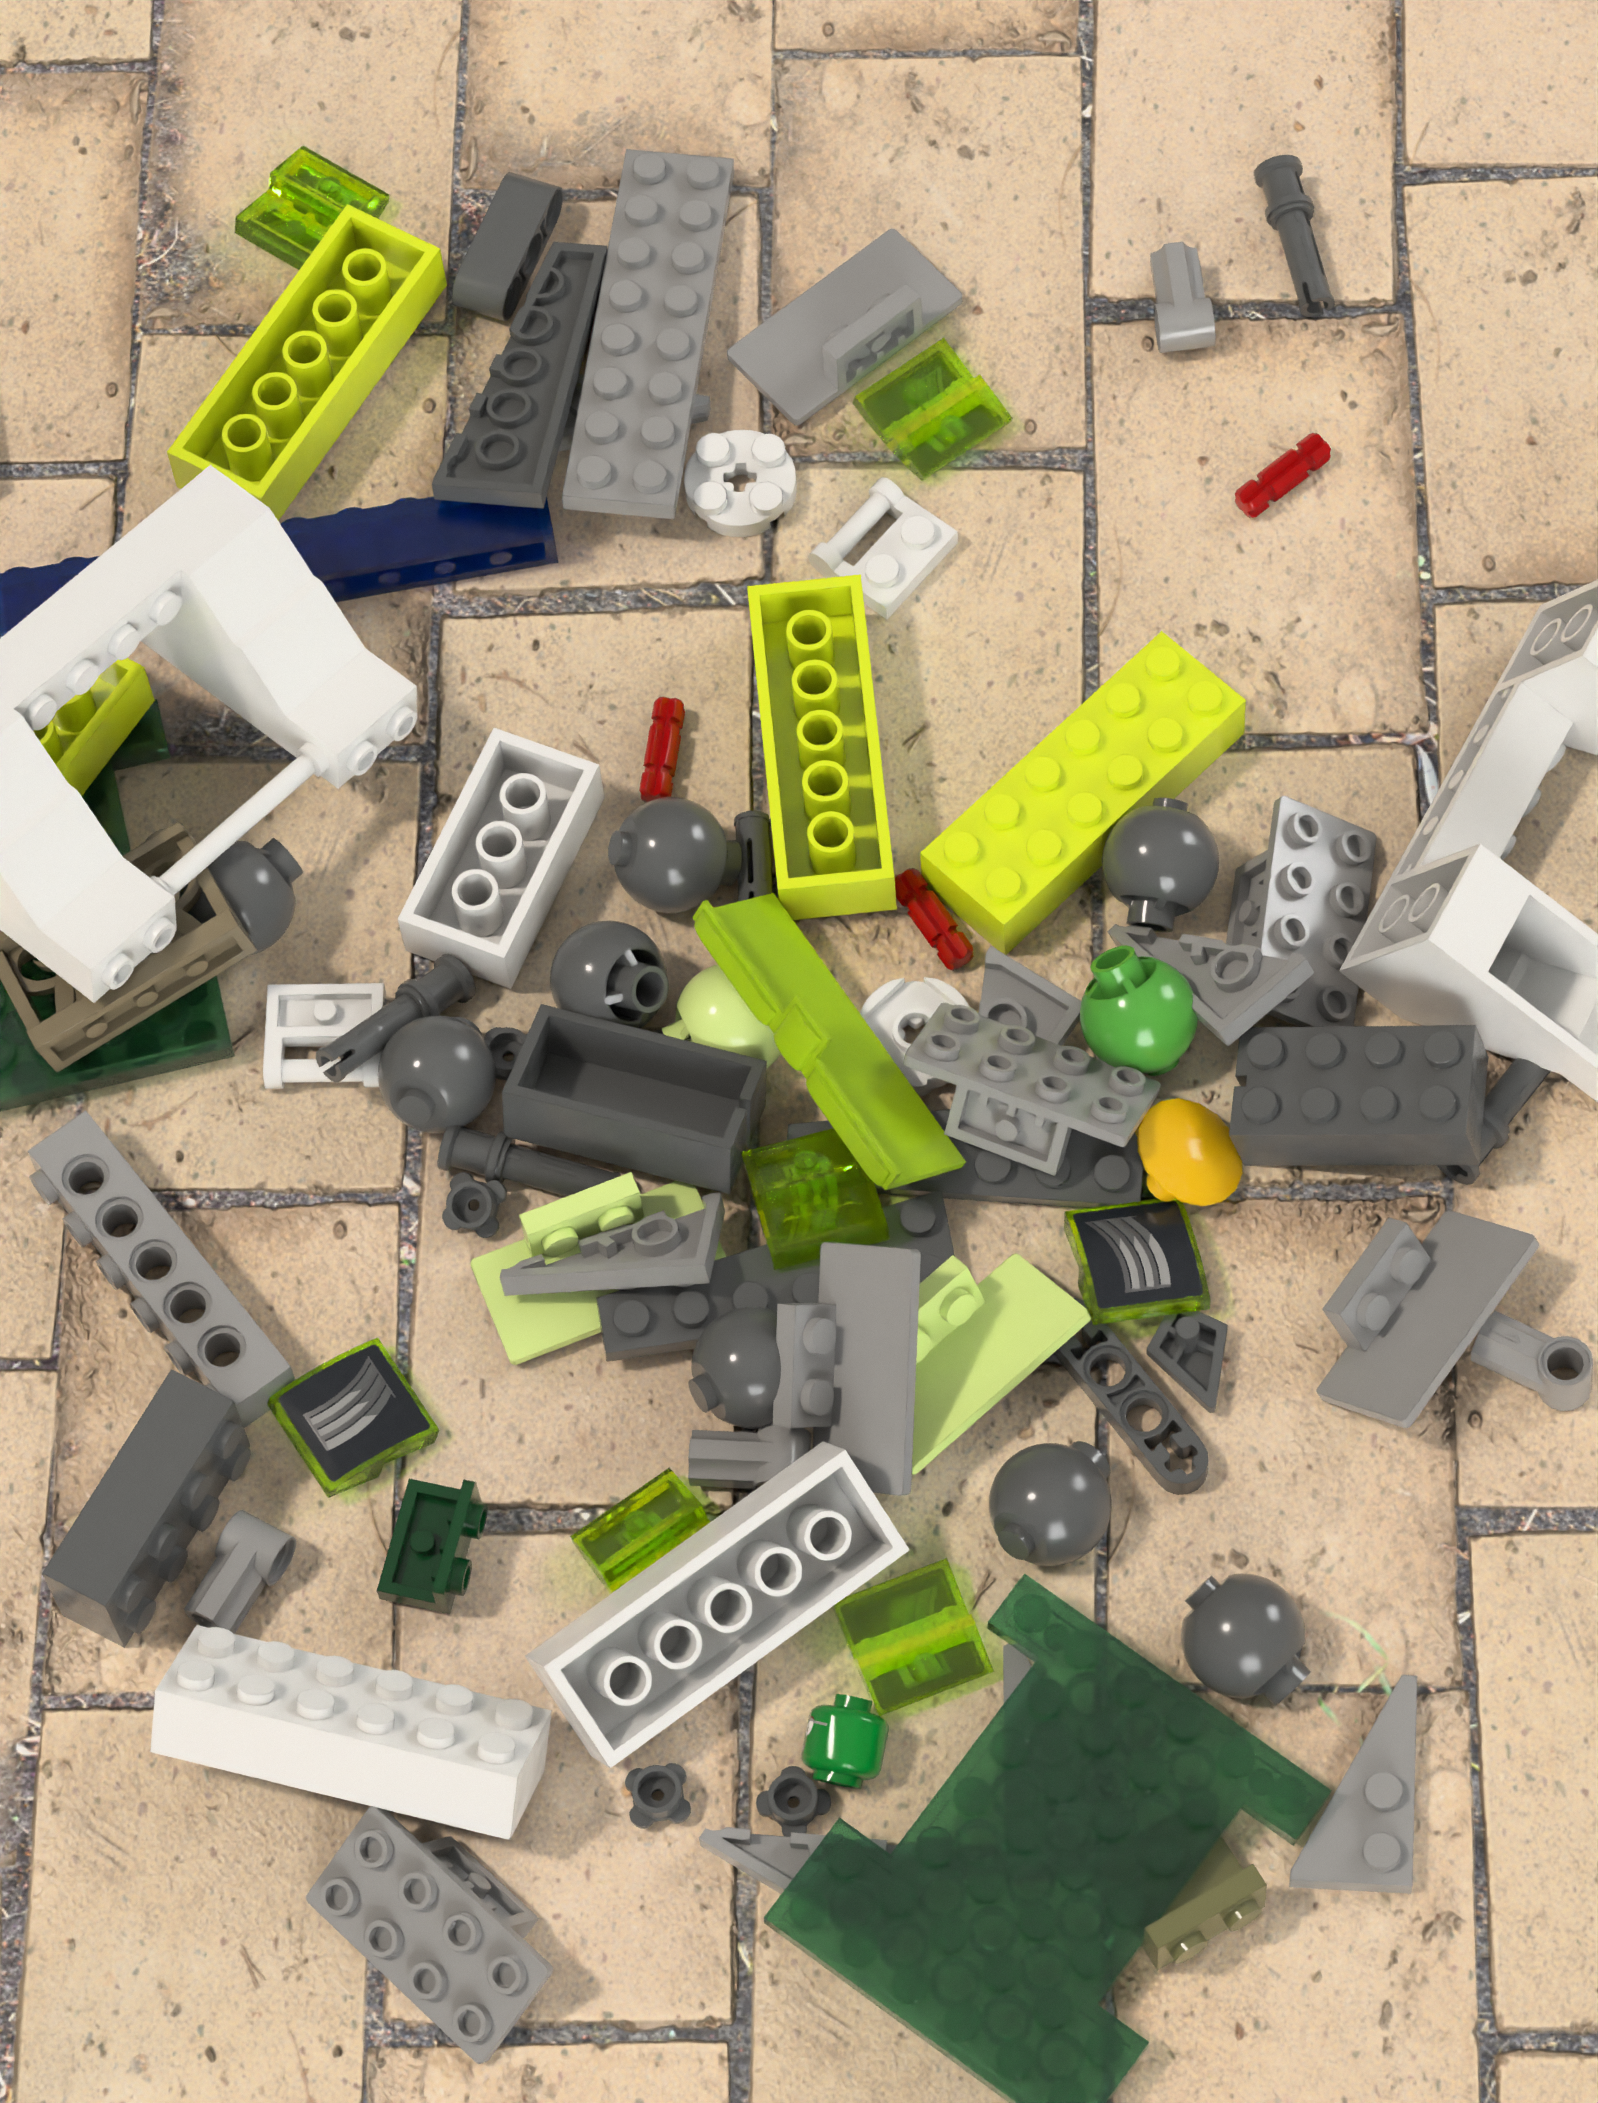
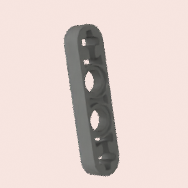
M1074 1298L1087 1309L1091 1320L1082 1328L1083 1340L1090 1349L1082 1357V1344L1073 1336L1053 1354L1163 1489L1176 1495L1189 1494L1198 1490L1204 1484L1208 1474V1451L1203 1442L1096 1310L1086 1301ZM1102 1360H1112L1123 1367L1125 1375L1118 1384L1103 1386L1092 1379L1090 1375L1092 1367ZM1148 1405L1154 1407L1160 1413L1162 1419L1155 1429L1141 1432L1129 1425L1126 1419L1128 1413L1134 1407ZM1171 1431L1175 1432L1170 1435V1447L1181 1459H1185L1190 1455L1193 1457L1192 1472L1186 1474L1180 1468L1172 1472L1169 1471L1170 1454L1162 1445V1442Z

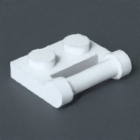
M881 477L869 489L870 497L828 543H819L808 555V559L811 565L826 578L861 574L864 604L885 619H888L958 543V531L906 497L894 482ZM885 513L897 519L854 566L843 560Z
M384 983L267 985L263 1059L265 1089H283L285 1083L333 1082L323 1072L339 1062L340 1059H335L332 1062L330 1060L325 1065L319 1067L316 1059H285V1047H326L386 1005ZM383 1050L346 1075L340 1082H363L365 1088L379 1087L378 1065Z

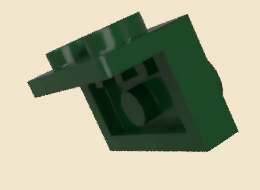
M409 1478L377 1588L379 1599L447 1614L451 1613L455 1595L464 1596L469 1585L472 1561L466 1559L471 1538L478 1540L481 1538L487 1519L488 1505L482 1503L476 1482L464 1479L461 1489Z

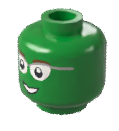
M836 1694L834 1705L823 1704L811 1710L801 1759L808 1768L814 1770L813 1780L847 1788L861 1789L863 1780H871L879 1775L889 1725L882 1717L870 1713L872 1701Z

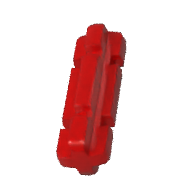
M1308 434L1296 444L1298 450L1289 449L1257 474L1259 480L1251 479L1236 490L1235 503L1247 517L1253 518L1260 515L1270 507L1268 504L1269 500L1273 502L1278 501L1309 477L1307 472L1309 469L1316 471L1330 460L1331 448L1319 434Z
M659 697L653 705L651 717L653 724L649 729L643 764L645 772L642 773L639 788L641 800L645 803L654 799L671 797L672 777L675 776L681 735L679 734L683 728L685 716L684 703L677 698Z
M909 868L895 877L896 898L902 906L908 907V915L930 946L938 949L937 955L945 967L952 971L957 970L973 959V946L963 932L956 930L957 923L934 891L926 888L928 883L919 870Z

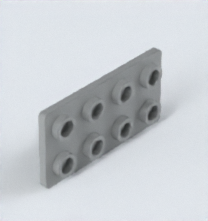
M889 229L727 350V357L792 424L798 426L962 304V293L897 230Z
M1282 796L1274 802L1268 850L1236 868L1226 944L1230 946L1240 944L1257 946L1264 956L1286 960L1289 959L1292 953L1302 954L1315 973L1269 1011L1268 1015L1298 1027L1354 1026L1359 986L1340 973L1339 970L1367 921L1377 838L1375 833L1287 796Z
M941 1003L906 1051L903 1064L909 1068L957 1085L945 1135L1053 1176L1057 1174L1063 1164L1072 1129L1124 1147L1155 1101L1161 1086L1158 1081L1145 1077L1134 1068L1126 1066L1115 1068L1102 1060L1089 1056L1087 1052L1078 1047L1061 1046L1035 1036L1024 1027L1008 1026L981 1016L970 1007L951 1005L949 1003Z
M1448 1210L1443 1213L1421 1244L1406 1222L1389 1217L1322 1309L1347 1345V1348L1316 1390L1322 1401L1403 1428L1410 1427L1538 1249L1539 1243L1535 1236Z
M824 1242L821 1245L818 1303L777 1304L776 1343L780 1354L781 1378L778 1392L773 1402V1426L784 1428L813 1427V1448L821 1442H826L845 1449L873 1493L898 1496L909 1495L912 1480L920 1251L909 1248Z
M373 1806L367 1809L306 1895L307 1902L478 2064L487 2062L553 1973L552 1965L523 1939L539 1919L452 1836L421 1843L385 1809Z

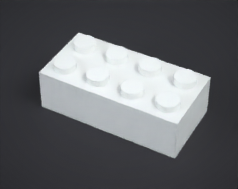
M493 728L398 917L405 951L432 961H436L443 954H450L459 959L471 975L511 989L605 798L599 764Z

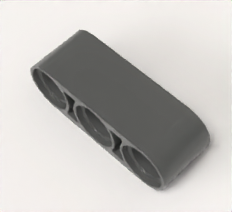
M508 172L504 176L455 277L452 290V303L454 306L503 321H508L511 318L560 216L563 203L562 187L512 172Z

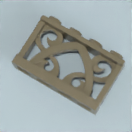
M179 822L169 828L160 829L152 833L143 844L122 857L149 878L151 876L159 878L195 847L197 842L183 824ZM208 867L188 883L184 894L175 902L177 931L170 944L158 953H150L134 967L131 976L121 987L115 990L109 989L95 1003L57 974L55 977L40 981L23 977L21 972L22 965L35 957L0 930V980L21 1017L35 1049L56 1072L69 1066L257 951L248 932L230 906ZM201 890L205 893L216 913L215 917L203 924L187 913L197 903ZM33 961L41 970L54 972L41 961ZM55 993L56 1014L43 1020L31 996H45Z

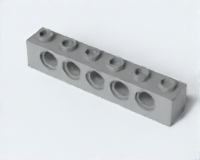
M86 1110L28 1150L36 1170L29 1178L40 1196L48 1205L58 1200L66 1210L68 1215L62 1218L71 1235L81 1247H85L91 1242L102 1257L96 1263L105 1278L115 1290L125 1285L136 1299L130 1303L134 1314L149 1333L159 1328L170 1342L164 1347V1350L182 1375L186 1376L193 1371L204 1386L234 1400L241 1419L240 1424L244 1428L278 1405L279 1397L297 1385L292 1368ZM89 1182L103 1183L94 1193L87 1195L78 1194L79 1189ZM120 1225H136L135 1229L126 1236H111L115 1228ZM154 1267H170L169 1272L160 1279L148 1280L144 1278L148 1271ZM190 1309L205 1310L202 1317L195 1322L182 1323L178 1321L180 1316ZM224 1352L239 1353L237 1360L228 1366L219 1367L212 1364L215 1358Z

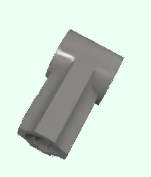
M1184 242L1164 244L1161 249L1150 254V266L1156 298L1154 321L1159 353L1215 347L1216 334L1213 307L1210 297L1205 298L1197 248L1186 246Z
M1495 1310L1479 1330L1471 1351V1361L1537 1391L1542 1401L1552 1409L1559 1411L1574 1410L1582 1406L1589 1399L1592 1390L1593 1358L1587 1345L1579 1339L1569 1336L1553 1338ZM1566 1367L1573 1369L1579 1375L1571 1380H1562L1554 1377L1551 1372L1558 1368Z
M773 1424L758 1428L757 1433L692 1430L688 1456L690 1486L750 1488L754 1491L810 1451L811 1433L805 1428L775 1427Z
M243 1510L238 1511L232 1516L222 1531L216 1546V1559L184 1608L186 1615L200 1626L207 1628L220 1627L235 1634L265 1585H274L286 1571L295 1552L296 1539Z

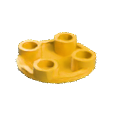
M1180 1098L1159 1101L1148 1110L1137 1127L1135 1134L1137 1136L1138 1153L1148 1173L1147 1186L1154 1197L1165 1202L1176 1198L1180 1202L1202 1207L1222 1203L1236 1191L1243 1174L1242 1160L1229 1136V1127L1216 1113L1200 1103Z

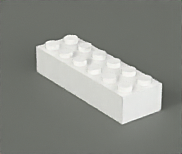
M821 1442L525 1655V1657L589 1754L604 1765L612 1768L907 1553L909 1548L847 1451L832 1444Z
M196 1625L155 1690L150 1752L510 1840L545 1770L552 1710L531 1706L529 1703L519 1699H502L473 1692L461 1685H444L411 1677L409 1674L399 1670L386 1671L353 1663L341 1656H324L294 1649L283 1642H265L236 1635L220 1627L207 1628Z

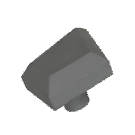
M1173 1300L1148 1345L1146 1354L1209 1413L1215 1411L1228 1325Z

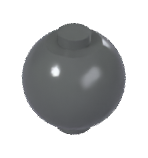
M679 797L654 799L636 808L624 820L619 831L616 830L612 834L608 847L609 862L611 865H614L618 880L624 890L639 904L648 909L663 913L689 911L700 906L703 901L710 899L717 891L719 885H733L738 878L742 861L739 842L725 838L724 830L715 816L700 804Z
M1154 798L1153 806H1141L1127 813L1116 823L1108 835L1102 857L1103 874L1112 895L1116 900L1129 908L1126 922L1129 926L1149 927L1154 932H1172L1175 917L1197 908L1214 887L1219 871L1218 847L1212 832L1204 821L1197 815L1187 812L1188 804L1186 802L1171 798Z
M272 838L260 849L255 848L247 841H236L214 860L208 868L256 946L257 951L251 954L253 955L275 944L289 927L296 904L292 882L303 874V870L289 851L275 838ZM188 884L179 891V898L186 891ZM201 890L197 903L187 913L203 924L215 917L216 913L205 893Z
M598 921L585 925L573 932L557 950L550 971V987L557 1008L639 1029L644 1027L656 1015L664 1004L669 990L665 961L657 945L640 929L619 921Z
M439 1015L418 1018L396 1031L385 1045L378 1065L379 1089L389 1110L402 1123L426 1133H445L447 1126H467L487 1107L496 1083L494 1057L479 1028L468 1019Z
M761 1307L734 1309L716 1318L703 1331L696 1343L692 1356L691 1370L693 1379L688 1382L691 1395L703 1412L711 1411L722 1421L742 1428H760L773 1424V1402L776 1398L781 1378V1361L776 1343V1311Z
M1076 1441L1070 1446L1058 1443L1033 1445L1009 1458L995 1476L989 1495L990 1519L1001 1547L1016 1559L1041 1566L1065 1565L1088 1554L1105 1534L1112 1510L1111 1493L1106 1480L1110 1475V1466L1104 1455L1094 1446L1086 1442Z
M1254 1574L1229 1575L1219 1583L1211 1575L1185 1600L1192 1610L1184 1617L1182 1622L1181 1644L1183 1653L1194 1675L1211 1690L1224 1696L1240 1699L1264 1694L1275 1706L1310 1674L1311 1671L1299 1660L1302 1647L1306 1641L1302 1614L1294 1599L1277 1583Z

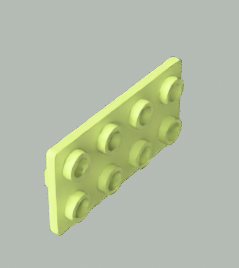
M629 1172L520 1214L519 1217L524 1234L523 1240L472 1259L470 1264L509 1362L512 1365H518L600 1333L597 1297L619 1290L608 1289L504 1296L500 1281L502 1269L513 1267L520 1261L542 1254L547 1265L581 1253L578 1244L579 1240L622 1225L635 1224L646 1216L663 1210L668 1217L673 1219L704 1209V1204L696 1186L674 1181L640 1194L634 1177ZM720 1241L718 1242L715 1260L726 1257Z
M1012 1254L978 1285L975 1283L968 1267L952 1255L919 1284L912 1475L920 1472L1091 1320L1087 1309L1019 1254Z

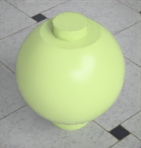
M718 964L704 969L688 982L676 1004L675 1022L662 1028L663 1034L666 1036L767 1061V1068L781 1055L775 1044L774 1033L770 1027L762 1024L753 1015Z

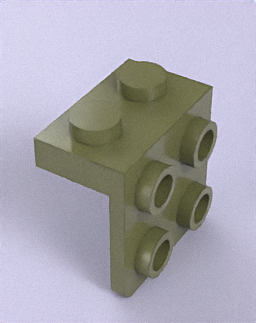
M1189 1804L1103 1854L1095 1863L1097 1877L1157 1971L1173 1961L1179 1964L1191 1959L1207 1946L1208 1940L1227 1929L1232 1932L1243 1928L1261 1914L1262 1908L1265 1907L1267 1884L1254 1864L1244 1869L1241 1867L1204 1808L1198 1804Z

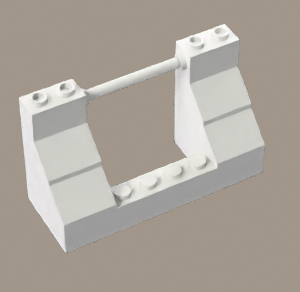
M212 465L203 470L0 638V930L93 1003L109 989L115 990L121 987L131 976L134 967L150 953L162 951L171 942L177 931L174 895L314 774L317 777L322 776L339 789L354 775L364 774L373 765L377 755L394 740L400 741L412 731L417 721V686L364 647L323 582L312 574L271 509ZM140 641L296 757L293 762L159 878L156 876L149 878L122 857L78 790L67 782L33 732L47 726L55 716L56 711L75 695L86 693L94 685L98 676L113 663L129 657L135 651Z
M1595 580L1539 606L1339 972L1401 1019L1423 1026L1476 1025L1486 1050L1513 1059H1526L1541 1068L1559 1073L1598 1102V934L1503 861L1516 843V836L1513 833L1521 818L1530 813L1540 799L1541 790L1538 787L1546 772L1554 768L1565 753L1566 746L1598 755V580Z

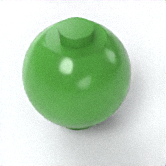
M1118 946L1105 951L1090 966L1094 978L1088 984L1080 1005V1025L1085 1041L1100 1060L1115 1068L1120 1066L1131 1067L1149 1076H1159L1171 1071L1178 1065L1179 1058L1187 1051L1196 1033L1198 1018L1192 1009L1193 989L1176 968L1153 957H1138L1131 946Z

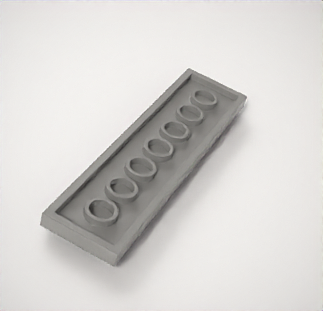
M626 149L563 486V509L675 519L734 178V158Z

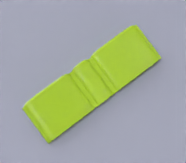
M771 893L714 908L708 900L703 901L692 917L695 921L694 927L700 940L753 1015L762 1024L770 1027L774 1033L775 1044L784 1059L791 1067L801 1071L804 1075L811 1097L866 1175L876 1185L882 1186L886 1191L962 1168L966 1163L965 1159L949 1137L944 1134L945 1132L776 895Z

